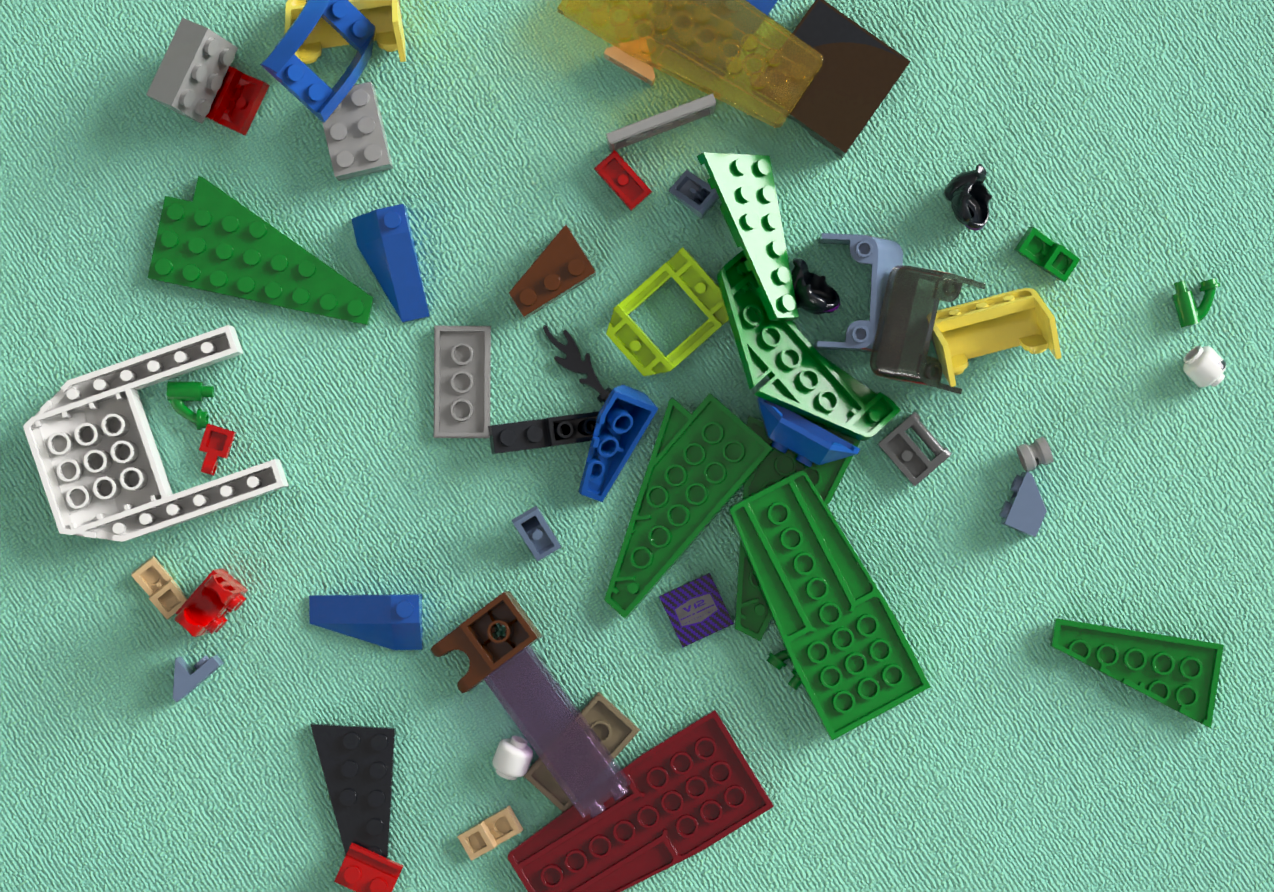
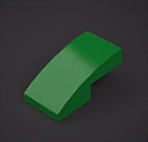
M1035 227L1028 228L1014 249L1062 282H1066L1080 261V258L1061 244L1053 242Z

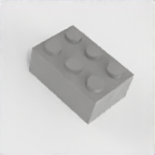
M182 18L146 95L174 112L203 124L216 93L222 86L227 70L234 60L238 47L212 30Z
M372 82L354 85L329 118L322 122L334 175L338 181L393 169L375 87Z

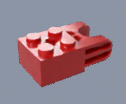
M223 568L215 569L178 609L174 620L193 637L217 633L228 621L225 616L229 612L237 611L246 601L244 595L248 590Z

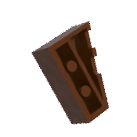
M567 225L561 229L509 292L525 319L596 276L594 268Z

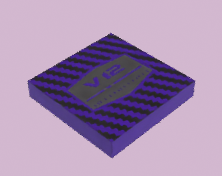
M710 573L659 596L682 647L733 625V621Z

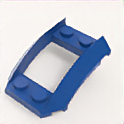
M306 0L304 8L294 23L277 43L268 58L260 64L322 122L329 118L346 97L372 56L375 26L348 0ZM321 17L357 50L352 62L332 89L295 55V52L309 36Z

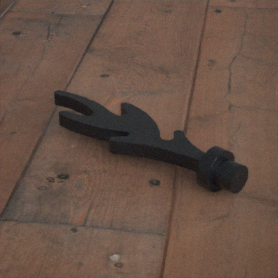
M544 325L543 330L548 339L567 356L565 359L555 356V361L571 372L586 374L588 377L580 379L579 382L595 389L600 394L597 399L600 403H605L612 390L610 387L604 390L598 381L591 365L590 354L586 353L585 360L582 361L579 349L567 330H564L563 334L568 344L563 345L552 336L547 326Z

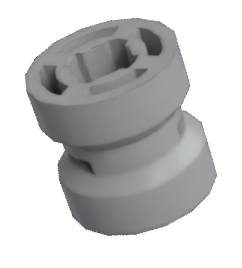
M1044 436L1035 439L1030 445L1022 444L1016 447L1018 457L1026 472L1035 470L1037 465H1048L1054 462L1052 452Z

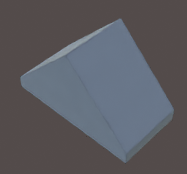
M688 170L668 190L700 219L704 217L719 199L716 189H711L708 183Z

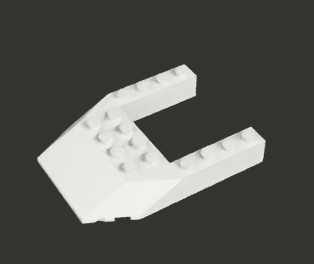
M227 325L70 379L40 408V411L35 416H32L23 425L59 534L124 542L289 486L280 460L274 459L175 494L172 493L137 390L243 354L233 326Z

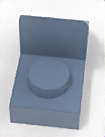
M537 506L512 520L537 562L561 548L559 541Z
M206 655L194 665L196 669L194 672L181 656L177 657L174 669L173 699L178 702L185 698L224 664L217 655L211 658Z

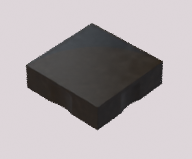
M815 0L754 86L752 95L782 116L800 124L812 137L843 158L911 61L826 1Z

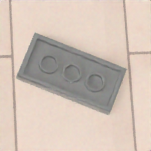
M713 93L607 133L606 139L610 151H616L713 114L716 107Z
M434 326L433 438H490L488 426H490L491 326Z

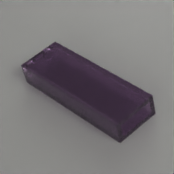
M527 646L484 678V681L583 818L590 814L593 819L606 809L604 806L606 801L613 798L616 802L629 792L626 787L631 784V781L533 646Z

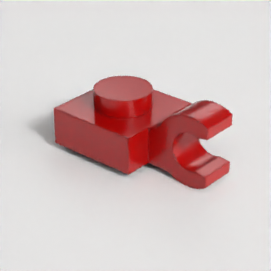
M207 423L199 448L200 451L207 453L201 472L215 475L219 457L228 459L236 432Z

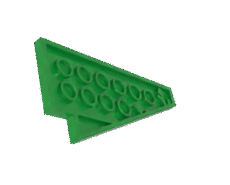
M198 176L193 202L165 196L147 278L358 324H369L374 301L372 296L205 178Z
M711 393L708 394L692 414L673 397L668 402L604 599L624 619H627L774 450L772 446Z
M798 414L858 447L860 440ZM749 415L747 425L771 446L773 441L767 438L763 422ZM774 448L771 454L744 483L742 500L798 470H802L807 473L828 507L853 456L818 466L812 464L811 467H808L795 460L798 455L790 450H787L786 454ZM740 540L735 629L761 641L772 619V615Z

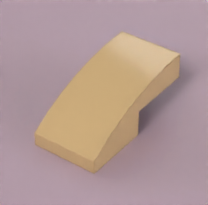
M154 555L131 573L135 581L149 595V600L167 620L188 599Z
M509 805L457 837L472 861L494 849L502 842L521 833L524 829Z

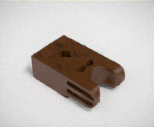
M506 591L433 645L431 652L434 656L441 657L453 650H460L468 656L470 660L469 670L457 684L460 692L465 693L476 687L543 636L512 593ZM498 624L506 627L505 637L503 635L497 636Z

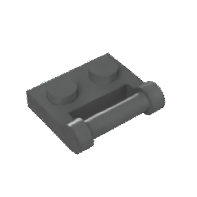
M916 411L877 443L913 486L921 482L952 454L947 447L943 448L919 420L921 417ZM911 427L934 453L935 457L931 461L905 433L907 429Z

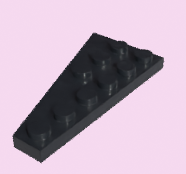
M311 723L312 733L345 854H347L351 843H355L388 858L396 728Z

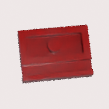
M351 843L334 882L356 892H392L403 869V865L355 843Z

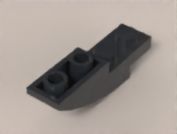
M599 411L488 426L492 454L592 441Z

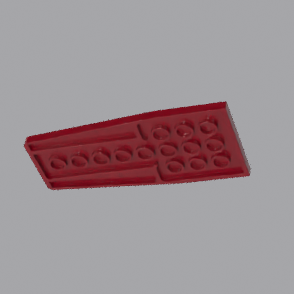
M714 709L631 761L566 811L559 814L510 850L508 860L528 892H622L703 851L773 808L774 805Z

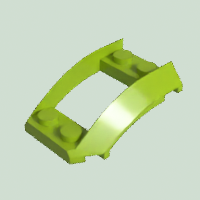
M682 247L645 282L613 308L606 335L643 376L672 371L725 324L729 318L719 285L694 259V256ZM673 278L709 319L671 353L665 356L629 315Z

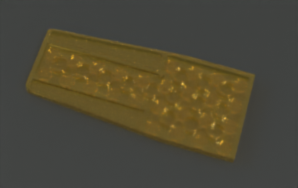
M562 0L557 7L560 14L628 55L709 95L713 93L715 98L775 128L783 125L823 64L822 54L746 0Z

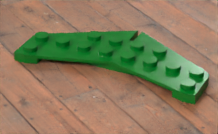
M742 250L719 270L717 280L749 390L767 375L771 380L754 395L860 441L869 440L901 411L900 408L889 397L881 392L876 394L819 354L798 330L793 320L770 321L756 290L758 283L752 271L748 272L744 262L747 261V258Z

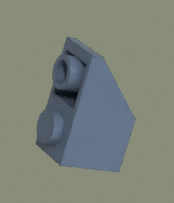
M1022 472L1021 476L1016 475L1010 488L1014 493L1010 502H1004L999 516L1003 517L1001 524L1028 536L1036 537L1047 510L1033 475L1029 472Z

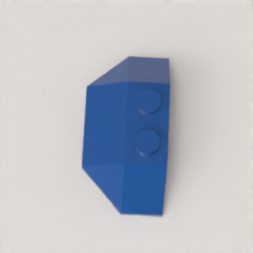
M757 398L767 438L773 441L771 446L786 454L787 450L797 454L798 456L795 460L808 467H811L812 464L818 466L859 453L860 449L798 414L763 398Z

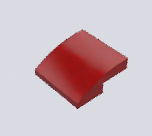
M229 66L222 86L217 91L210 111L205 118L246 136L270 85Z

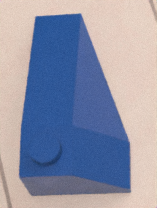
M399 204L376 209L352 218L357 247L401 321L408 322L430 317L406 206Z

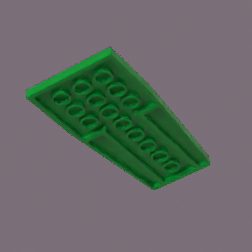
M798 470L730 506L729 514L791 664L831 740L842 736L931 687L892 610L805 471Z

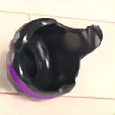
M978 164L975 170L961 172L956 175L945 187V196L951 202L956 219L965 225L966 228L974 231L980 230L986 225L989 217V201L992 198V195L988 193L983 184L987 172L982 164Z
M794 258L792 262L795 266L791 271L797 308H802L805 311L818 315L832 313L840 306V298L838 293L826 283V277L810 273L808 265L804 260Z

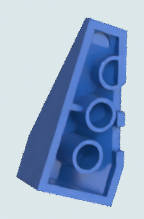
M626 385L612 389L598 413L578 491L581 495L603 502L659 409L645 393Z
M422 593L309 596L310 624L392 650H423Z

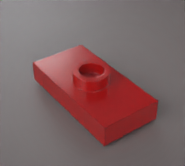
M615 150L594 168L596 173L630 211L652 193L649 187Z

